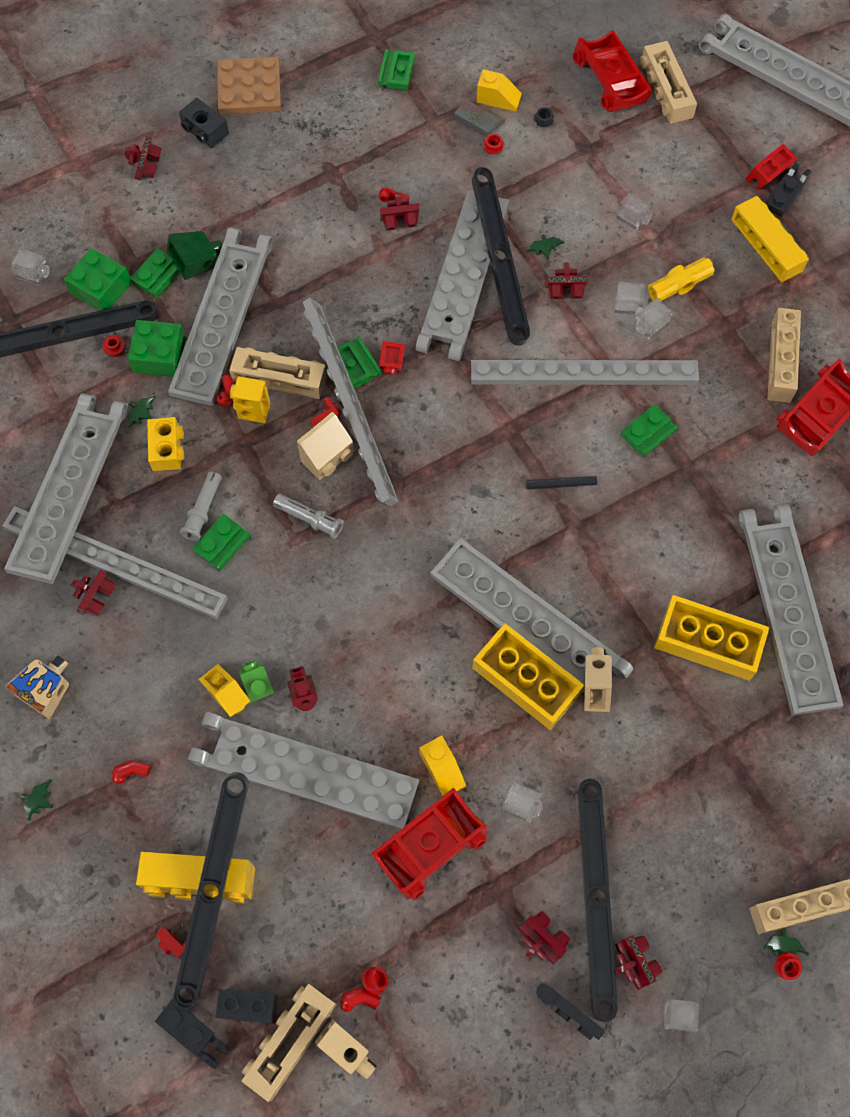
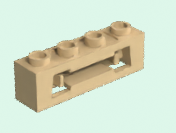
M668 41L644 46L643 55L640 57V64L647 73L649 84H652L656 99L662 105L663 115L667 116L670 124L692 119L697 102Z
M778 308L772 320L767 400L790 403L798 389L801 310Z
M249 347L236 348L229 370L233 382L237 381L238 376L249 378L246 376L256 377L266 382L267 389L316 399L321 398L327 377L325 364H321L318 361L300 360L294 356H280L274 352H260ZM296 386L305 387V388H310V390H308V389H303V388H298V387H296Z
M850 879L750 907L749 910L758 935L850 910Z
M310 984L306 988L303 986L299 988L292 999L296 1003L289 1012L285 1010L276 1022V1025L279 1026L273 1036L268 1034L259 1047L262 1052L256 1060L252 1058L242 1071L245 1075L242 1082L267 1102L273 1100L337 1006V1004ZM306 1003L309 1006L302 1013L301 1017L311 1023L317 1011L320 1010V1014L311 1027H305L281 1062L280 1066L282 1069L272 1083L270 1080L279 1068L272 1062H269L263 1073L260 1070L267 1060L273 1058L299 1021L297 1016Z

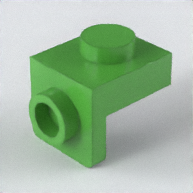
M256 660L242 665L243 668L239 670V674L250 702L274 693L262 661L256 662Z

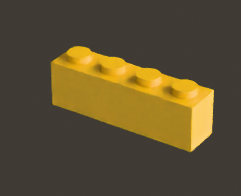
M758 196L735 207L731 220L781 283L803 272L809 260L805 251L800 249L792 235L787 233L779 219L774 217L769 211L768 206Z

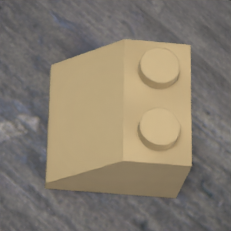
M333 412L297 440L301 462L319 480L324 476L331 475L336 466L342 461L346 462L349 460L354 452L353 440Z

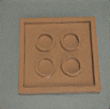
M279 57L218 60L219 114L281 111Z

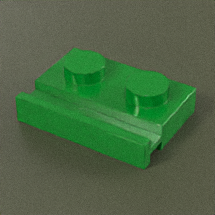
M385 49L378 78V87L385 85L387 88L408 91L415 53L397 50L389 52V49Z
M157 248L130 277L132 284L157 298L180 272L171 256Z
M359 336L356 337V340L348 341L337 347L354 389L372 380L373 377L381 375V369Z
M655 404L622 429L620 435L635 450H638L642 457H645L674 434L678 426L674 425L671 419Z
M222 514L194 545L192 550L220 572L251 536L248 531H245L236 522Z

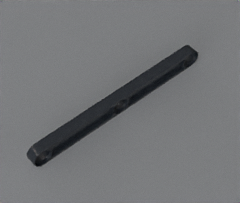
M479 167L475 170L472 177V186L507 336L512 344L520 346L529 338L530 328L494 177L489 169ZM483 175L487 178L488 181L481 182L478 180L477 176ZM496 251H501V252H503V253L505 254L506 258H504V259L498 258V257L495 255V252H496ZM514 330L522 331L524 338H517L514 335Z
M143 300L0 333V358L135 327L136 320H156L158 312L152 301ZM145 308L153 310L150 315L144 316L141 314ZM56 329H64V333L62 335H53V332Z
M240 772L230 773L225 778L221 787L174 990V1001L178 1007L183 1009L192 1008L197 1003L202 990L249 788L248 778ZM231 779L240 780L243 784V790L238 793L232 792L228 787V782ZM208 884L215 885L218 888V895L216 897L207 896L204 892V887ZM183 988L191 989L194 993V998L192 1000L183 999L180 995V990Z
M589 778L581 782L577 794L591 1008L597 1020L608 1022L616 1017L618 1003L603 796L599 782ZM585 785H593L596 788L597 795L594 798H587L583 794L582 790ZM598 889L604 894L603 903L594 904L590 900L589 896L592 890ZM604 1000L611 1004L612 1013L609 1017L599 1015L597 1011L599 1002Z

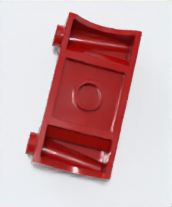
M614 30L594 41H587L582 37L578 38L573 52V61L580 67L589 64L604 88L601 106L606 111L624 110L648 101L652 89Z
M839 358L831 366L826 364L817 373L820 376L817 382L790 411L785 409L776 418L779 422L776 427L811 457L825 445L850 416V374L846 371L843 362Z
M452 788L371 854L406 900L411 898L416 900L426 891L424 887L427 884L426 879L465 847L468 850L472 848L477 850L482 847L487 841L488 830L487 826L465 804L458 792Z

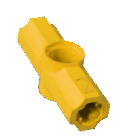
M703 257L685 267L683 265L674 267L667 276L648 285L647 289L653 302L659 303L676 293L683 295L689 292L696 283L714 274L713 263L709 258Z

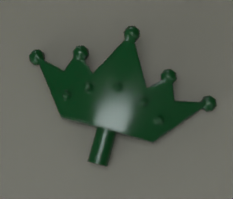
M543 234L541 235L542 240L534 241L526 252L535 251L536 255L542 252L547 257L546 259L549 260L551 249L557 251V245L564 244L565 242L555 237L546 239Z
M156 396L141 398L137 405L134 402L130 403L134 409L128 413V428H131L134 422L141 424L140 418L152 419L148 409H154L151 403L156 399Z
M51 779L35 786L31 795L22 794V798L27 800L23 807L27 813L28 821L31 820L33 813H41L38 808H53V805H50L45 796L51 795V792L46 790L49 784L52 783Z
M781 928V936H772L769 942L763 946L765 949L771 947L773 955L776 950L778 955L784 952H792L795 955L797 952H801L806 956L809 955V952H806L796 938L787 937L786 928Z

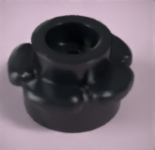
M541 107L534 115V121L540 127L551 126L554 122V115L550 108Z

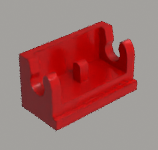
M781 144L759 162L745 179L749 183L757 179L759 184L756 189L759 190L793 164L797 158L784 144Z

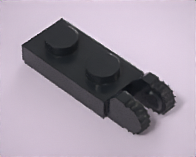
M795 163L789 173L785 174L765 201L768 209L781 217L801 192L812 172L807 169L802 174L800 180L794 178L793 176L800 167L798 163Z
M546 984L537 987V997L545 1005H556L558 1008L555 1010V1013L565 1021L569 1022L572 1018L580 1025L577 1030L591 1041L593 1036L598 1040L602 1037L604 1029L553 988H549V985L547 986Z
M173 998L154 1021L195 1057L199 1056L200 1059L213 1069H216L219 1064L213 1056L204 1051L208 1043L211 1042L219 1052L227 1054L230 1050L215 1036L216 1033L191 1012L178 1007Z

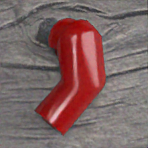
M384 187L379 191L378 197L381 202L386 203L389 200H395L394 193L398 192L389 187ZM399 193L400 199L408 198L409 200L410 195Z
M227 374L221 378L224 391L220 393L221 396L217 395V402L222 406H229L233 402V399L230 398V390L232 385L235 384L231 376Z
M134 760L125 761L115 766L112 770V781L116 784H122L126 781V776L130 774L148 777L151 765Z
M358 987L346 991L341 996L340 1008L345 1012H351L354 1006L363 1003L376 1010L381 997L372 995L366 989Z

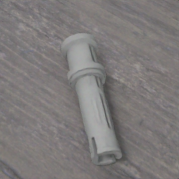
M208 472L194 508L190 509L187 513V522L180 529L179 533L188 540L199 541L201 538L200 531L203 524H206L208 521V509L222 480V476L218 473H215V476L212 477L214 472Z
M281 493L274 499L273 507L311 524V527L316 531L321 530L330 534L332 539H336L343 528L344 521L342 519L328 516L324 510H313Z

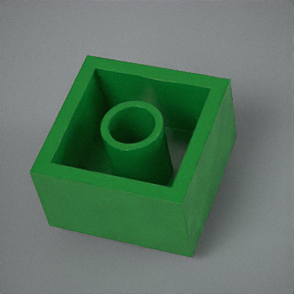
M93 248L89 249L64 278V282L72 296L98 311L111 308L131 285L126 267Z
M136 320L128 355V362L133 373L174 377L186 339L181 324Z

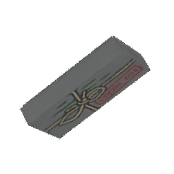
M465 100L454 112L455 119L486 137L500 124V118L468 100Z

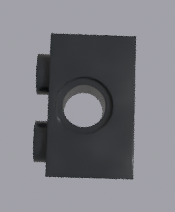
M197 97L179 111L182 128L187 133H192L201 144L205 143L211 149L229 134L227 120Z
M219 989L215 1018L274 1024L278 995Z

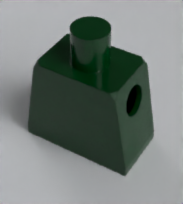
M202 231L169 234L167 251L184 280L214 268L216 255L220 254L222 248L220 240L210 242Z

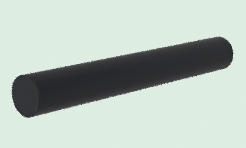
M597 476L526 480L527 490L597 485Z

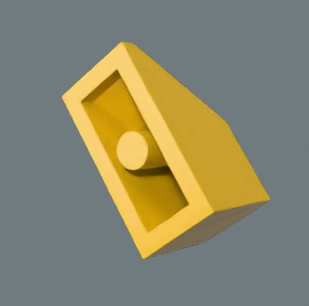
M483 69L477 84L476 103L516 112L522 93L504 74Z
M219 664L198 679L230 717L241 712L246 704L250 702L235 679Z
M443 736L419 747V754L442 796L452 788L459 791L466 787L457 762Z

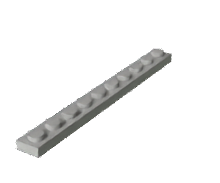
M308 298L303 301L305 307L304 315L313 327L311 332L314 339L319 342L321 348L319 353L328 365L327 373L330 379L336 385L335 393L343 403L344 408L342 411L344 416L351 423L352 428L350 431L360 446L358 449L359 454L366 461L368 467L366 470L367 475L376 487L375 495L380 502L393 506L399 503V500L322 307L312 298Z
M471 360V384L698 385L699 383L698 360Z
M14 506L2 525L3 528L19 535L29 512ZM77 532L74 533L66 552V556L216 620L228 600L227 595Z

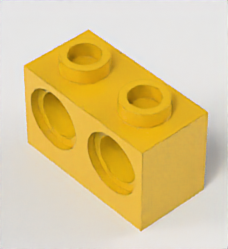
M238 376L236 384L232 385L230 390V398L233 399V408L237 412L238 419L265 423L271 404L266 382Z
M176 417L148 419V462L153 472L181 469V460H184L183 446H180V439H184L182 425H178ZM165 432H170L168 435L162 436ZM165 453H171L169 456L163 457Z

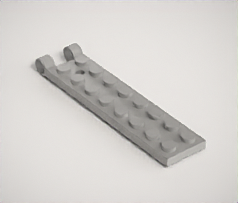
M726 14L721 15L714 24L715 30L719 34L726 35L722 41L712 34H706L699 42V48L703 53H714L850 126V81L742 25Z
M468 190L421 333L416 343V351L426 354L432 339L450 343L448 359L460 361L491 264L474 191ZM498 197L503 219H505L509 200ZM445 318H452L453 320L446 322Z
M228 228L220 254L169 387V396L205 405H214L221 385V378L227 369L267 254L271 251L273 243L271 236L260 234L256 248L240 245L241 230ZM238 265L243 266L242 269H235Z
M85 393L79 396L77 406L4 568L7 573L50 584L54 583L120 424L127 417V403L114 401L109 415L93 412L96 404L95 396ZM89 433L95 434L91 438L86 437Z
M789 504L775 505L773 514L777 524L758 526L754 509L740 510V526L744 529L792 716L842 708L844 706ZM770 546H776L778 548V552H771Z
M461 538L430 572V576L496 627L500 629L506 623L583 683V693H585L586 655H591L592 648L602 647L606 650V655L612 657V672L619 678L625 680L633 671V667L628 661L618 656ZM583 656L585 662L582 664L578 663L576 657Z
M205 713L201 725L207 729L221 732L213 755L201 749L192 748L187 759L190 763L227 775L233 772H240L248 778L249 782L400 830L406 826L420 782L419 779L234 722L214 713ZM239 747L247 749L244 755L237 754Z

